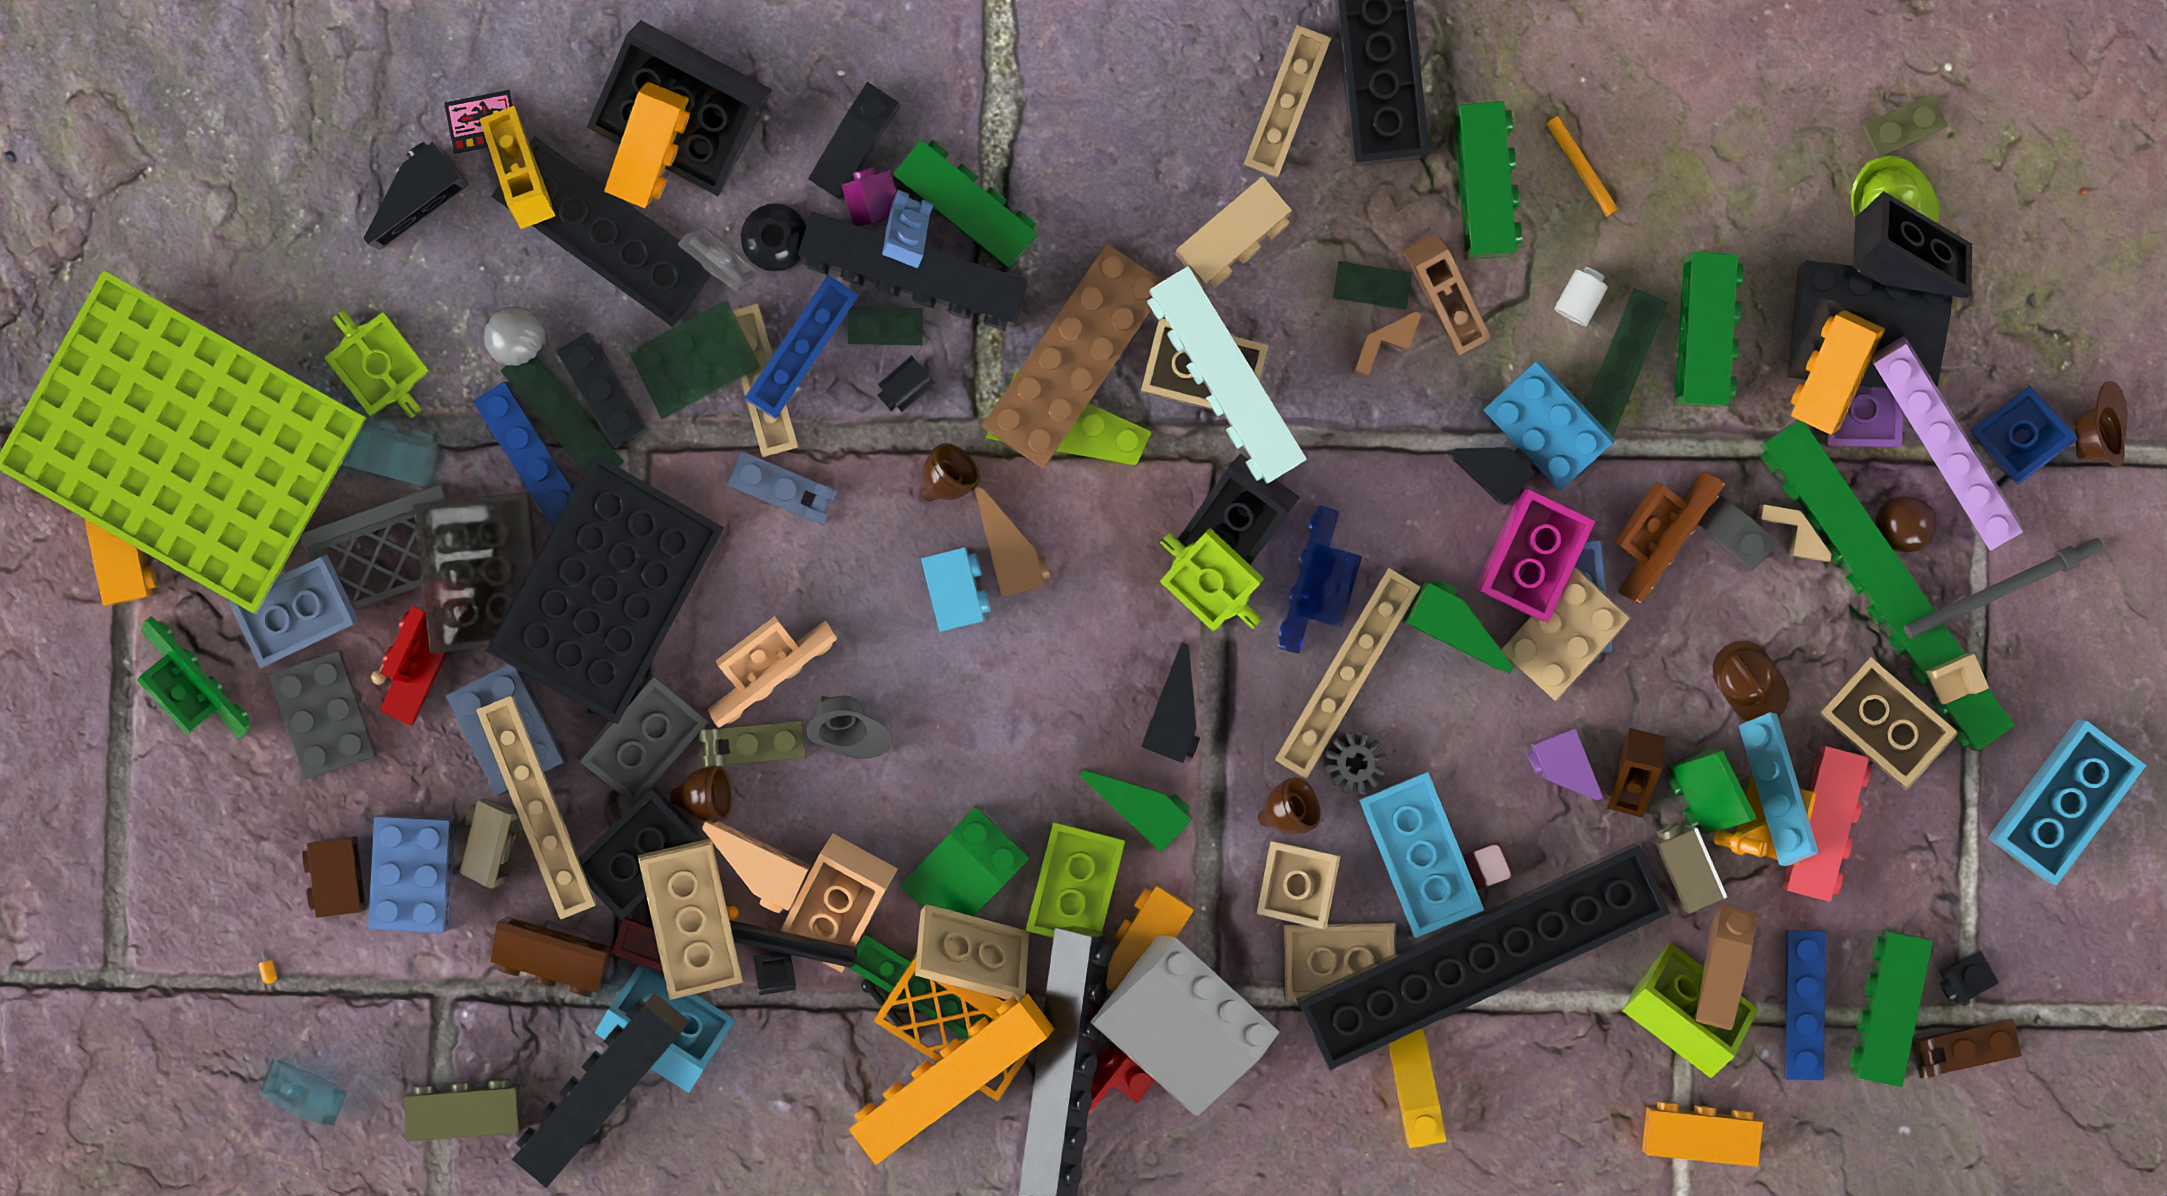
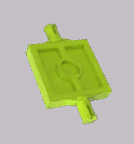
M345 309L340 311L339 315H335L332 320L342 330L345 337L340 345L324 358L368 415L373 417L387 405L396 402L405 411L409 419L415 417V413L419 414L422 408H420L409 392L416 382L430 372V369L387 314L382 312L369 323L358 327L346 313Z
M1211 528L1196 542L1189 544L1187 547L1171 532L1160 542L1176 559L1173 561L1171 569L1159 582L1213 632L1225 620L1234 617L1236 614L1251 629H1254L1263 619L1247 602L1251 593L1261 584L1264 578Z

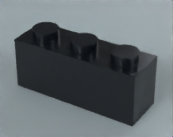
M587 332L556 350L613 448L619 449L649 431L648 426L593 334Z

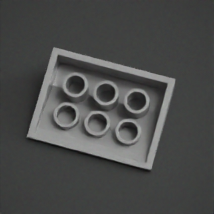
M1157 935L1091 1020V1023L1194 1116H1199L1261 1058L1279 1034V1031L1182 942L1176 937Z

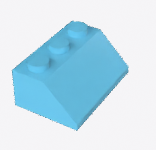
M639 964L607 1010L595 1034L605 1039L617 1024L624 1028L630 1021L625 1015L639 998L646 1003L654 992L657 993L688 1019L689 1022L650 1069L689 1093L736 1020L696 994L670 1000L664 974L657 969Z

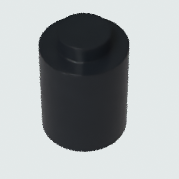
M911 355L878 383L882 391L877 396L891 412L896 407L903 412L936 383Z

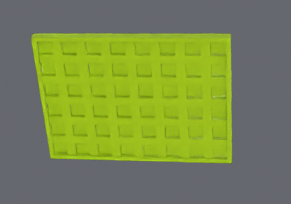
M103 270L0 451V471L244 609L257 614L367 417L108 271Z

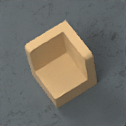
M1973 653L1963 654L1926 671L1940 704H1947L1967 694H1977L1989 689L1976 656Z

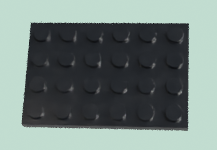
M597 454L592 455L485 652L603 718L618 724L724 527Z

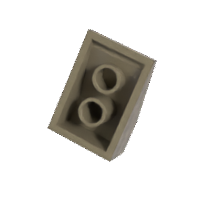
M486 799L477 800L476 806L470 805L465 822V827L471 828L468 841L461 842L456 863L462 864L461 874L485 887L493 889L508 881L522 826L515 806Z

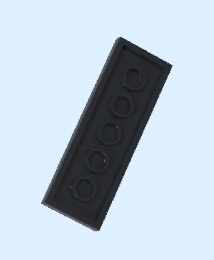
M534 136L529 144L545 183L555 217L531 226L674 328L717 267L623 199L604 192L605 186ZM500 184L491 197L508 208Z

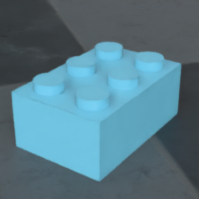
M964 547L921 558L939 632L986 621L984 613L991 612L986 590H978L975 577L981 576L982 573L976 553L969 554L968 548Z

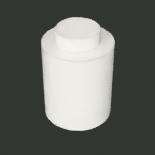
M1585 267L1583 272L1576 269L1554 310L1569 320L1587 327L1608 289V286L1603 283L1605 276L1589 267Z

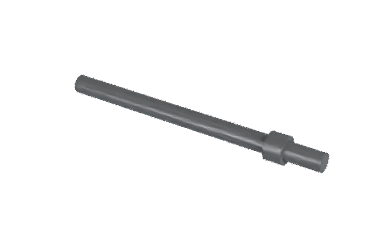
M2095 538L2075 548L2068 546L2057 551L2055 557L1904 625L1905 634L1909 639H1912L2058 571H2070L2080 566V561L2104 550L2103 544L2099 538Z

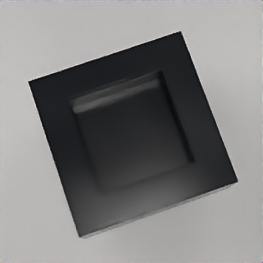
M774 952L753 956L759 995L796 990L791 955Z

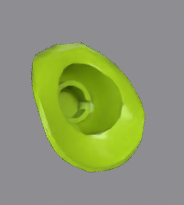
M1882 156L1868 161L1857 175L1851 191V208L1854 217L1884 191L1938 223L1940 209L1932 184L1912 162L1900 156Z

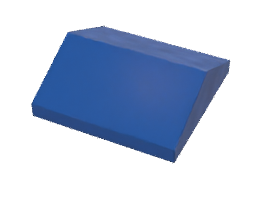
M2030 385L1970 430L1993 463L2017 485L2078 440L2077 436Z

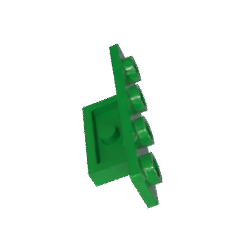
M152 616L146 619L141 632L164 657L140 675L137 681L187 736L216 713L237 738L241 740L251 728V724L248 722L250 719L246 711L238 704L233 705L225 697L222 685L214 677H207L198 667L199 662L195 655L186 648L182 649L174 641L173 632L164 622H157Z

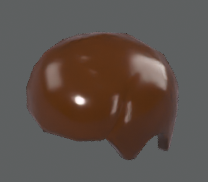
M1901 496L1890 499L1880 507L1875 519V525L1891 548L1900 552L1920 551L1932 542L1937 530L1936 513L1932 506L1928 505L1926 501L1915 497Z

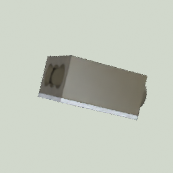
M1673 823L1656 831L1658 837L1650 840L1681 910L1690 914L1727 898L1698 828L1688 824L1682 826Z

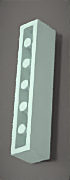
M1189 266L1151 288L1149 293L1152 298L1147 301L1148 305L1158 320L1165 317L1172 330L1167 333L1170 341L1177 352L1184 349L1192 362L1186 366L1197 384L1204 381L1211 395L1206 397L1217 417L1224 414L1231 427L1226 429V432L1235 447L1238 449L1244 446L1251 458L1246 461V464L1257 481L1263 478L1266 484L1307 460Z

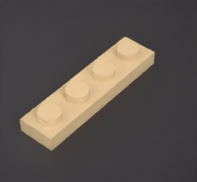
M1296 25L1243 166L1278 179L1331 41L1330 37Z
M759 304L722 313L745 396L773 356ZM747 401L762 457L799 448L787 403L774 420Z

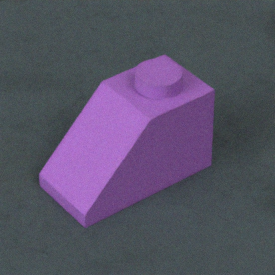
M1568 728L1530 744L1533 752L1528 754V758L1536 775L1542 773L1544 779L1597 801L1603 798L1576 728Z

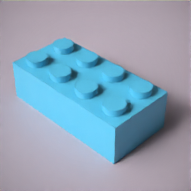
M2076 719L1989 835L1988 839L2045 882L2057 886L2147 765L2087 720Z

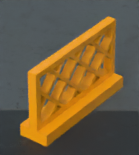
M916 952L913 960L873 1021L936 1062L942 1056L935 1050L942 1049L949 1043L947 1042L943 1022L965 1018L968 1030L971 1027L969 1016L986 1014L993 1019L999 1015L996 1008L1007 999L931 979L932 992L911 996L908 981L916 970ZM935 982L946 989L937 991ZM905 988L906 997L897 999ZM953 993L960 997L963 1012L942 1017L938 996ZM934 997L938 1018L916 1022L912 1002ZM966 1002L978 1010L968 1011ZM908 1003L912 1023L896 1026L884 1017L892 1006ZM939 1023L943 1043L927 1046L921 1042L917 1027ZM913 1028L915 1037L904 1030ZM964 1038V1039H959L958 1041L961 1043V1042L964 1041L966 1038ZM1031 1051L1014 1062L1008 1072L1007 1068L1003 1070L1004 1078L996 1090L987 1084L980 1087L979 1090L998 1102Z

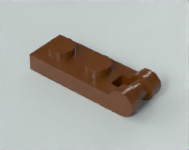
M2011 1018L1912 1041L1913 1051L1918 1053L1920 1065L1917 1066L1919 1078H1930L1943 1073L2022 1056L2015 1022ZM1941 1047L1944 1060L1935 1062L1932 1050Z

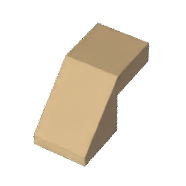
M1758 505L1756 520L1792 526L1788 556L1830 562V551L1801 511L1770 505Z

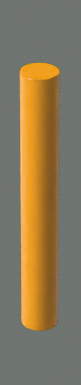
M1559 116L1546 123L1547 127L1604 215L1607 217L1618 210L1615 202Z

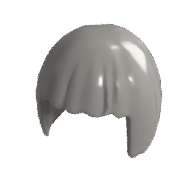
M506 307L497 311L491 316L484 328L485 348L490 356L501 365L519 366L522 363H527L536 356L542 345H546L547 335L541 322L531 312L523 308Z

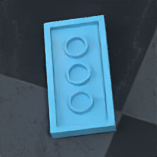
M1428 772L1358 799L1415 938L1484 911Z

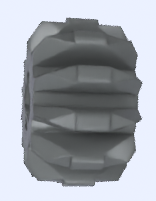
M1347 732V746H1344L1341 740L1335 738L1333 743L1340 749L1339 753L1336 754L1328 750L1325 752V756L1335 759L1336 764H1328L1324 767L1325 772L1339 771L1331 780L1334 786L1346 778L1343 787L1344 793L1349 794L1352 790L1353 782H1356L1358 793L1365 794L1363 781L1367 780L1372 787L1376 788L1379 783L1371 776L1373 772L1379 775H1386V769L1375 765L1376 762L1387 760V755L1385 753L1373 755V752L1381 745L1378 740L1373 741L1367 748L1365 747L1368 740L1367 733L1362 732L1358 744H1355L1353 732ZM1356 753H1361L1363 757L1360 759L1366 761L1364 769L1357 768L1355 773L1349 772L1348 770L1351 766L1346 765L1347 758H1354Z

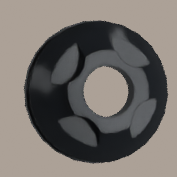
M775 203L758 207L750 213L742 226L741 245L743 251L754 265L763 270L776 272L789 269L801 259L798 252L806 230V224L802 217L788 206ZM777 225L783 229L784 239L779 246L770 247L764 244L762 233L767 226Z

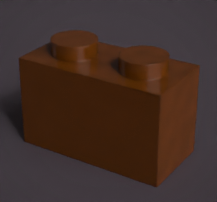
M357 836L307 843V850L303 851L302 860L305 873H310L312 887L307 889V900L309 909L315 910L316 918L358 913L366 910Z

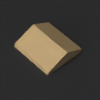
M1271 841L1257 914L1327 929L1341 856Z

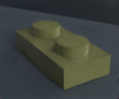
M1932 93L1862 125L1877 158L1886 156L1948 127Z

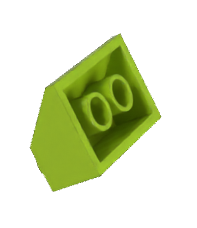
M1670 942L1635 986L1622 1011L1708 1077L1712 1078L1735 1057L1759 1009L1741 996L1732 1030L1695 1022L1704 967Z

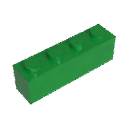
M920 140L893 173L894 178L921 200L933 203V209L1007 269L1011 270L1037 238L1038 233L1033 230L1036 223L1020 210L1016 214L1008 210L1004 206L1007 199L992 187L985 191L975 183L978 176L961 163L956 168L948 162L946 158L949 153L935 141L931 140L927 145L924 141Z
M1885 929L1882 930L1881 937L1876 936L1872 948V958L1876 959L1873 973H1868L1864 986V994L1869 995L1866 1010L1861 1009L1857 1019L1856 1029L1861 1032L1858 1046L1852 1047L1849 1057V1067L1853 1068L1852 1075L1857 1078L1903 1087L1933 945L1932 940Z

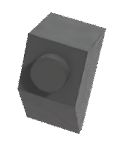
M1720 494L1716 502L1707 509L1698 522V527L1746 571H1753L1778 544L1751 517Z

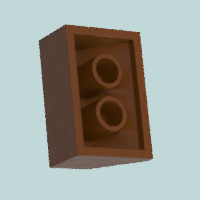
M507 916L497 923L490 962L498 964V971L513 976H520L521 971L535 975L534 981L540 984L555 987L556 982L571 985L570 992L591 997L592 992L599 993L603 989L612 958L611 952L613 947Z

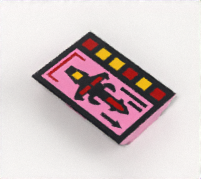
M510 90L444 102L454 154L488 148L480 119L514 106Z

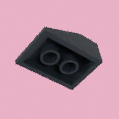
M433 141L428 145L422 142L406 154L409 159L402 163L363 238L367 245L381 250L469 186L444 149Z
M1884 191L1855 217L1853 268L1857 269L1863 276L1870 277L1882 285L1962 298H1968L1972 294V243Z
M1240 453L1216 483L1178 537V540L1187 547L1189 544L1196 542L1211 528L1251 566L1300 497L1276 479L1266 484L1263 478L1257 481L1246 464V461L1249 459Z

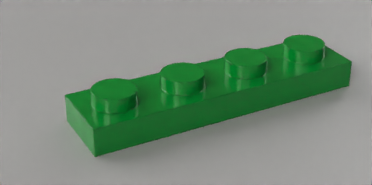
M865 933L856 947V963L850 969L891 993L912 960ZM914 972L908 981L910 995L914 996L932 992L930 979L915 976ZM935 982L937 991L946 989ZM905 988L898 996L899 999L906 997ZM951 993L938 996L942 1017L963 1012L961 998ZM934 997L912 1002L913 1007L932 1019L938 1018ZM966 1002L968 1011L978 1010ZM986 1014L969 1016L970 1024L972 1026L983 1017L987 1019L989 1016ZM965 1018L943 1022L944 1026L962 1037H969Z

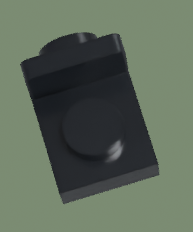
M1980 950L1972 952L1939 971L1944 979L1939 984L1945 996L1950 1002L1956 1000L1957 1004L1963 1007L1971 1003L1970 999L1999 983Z

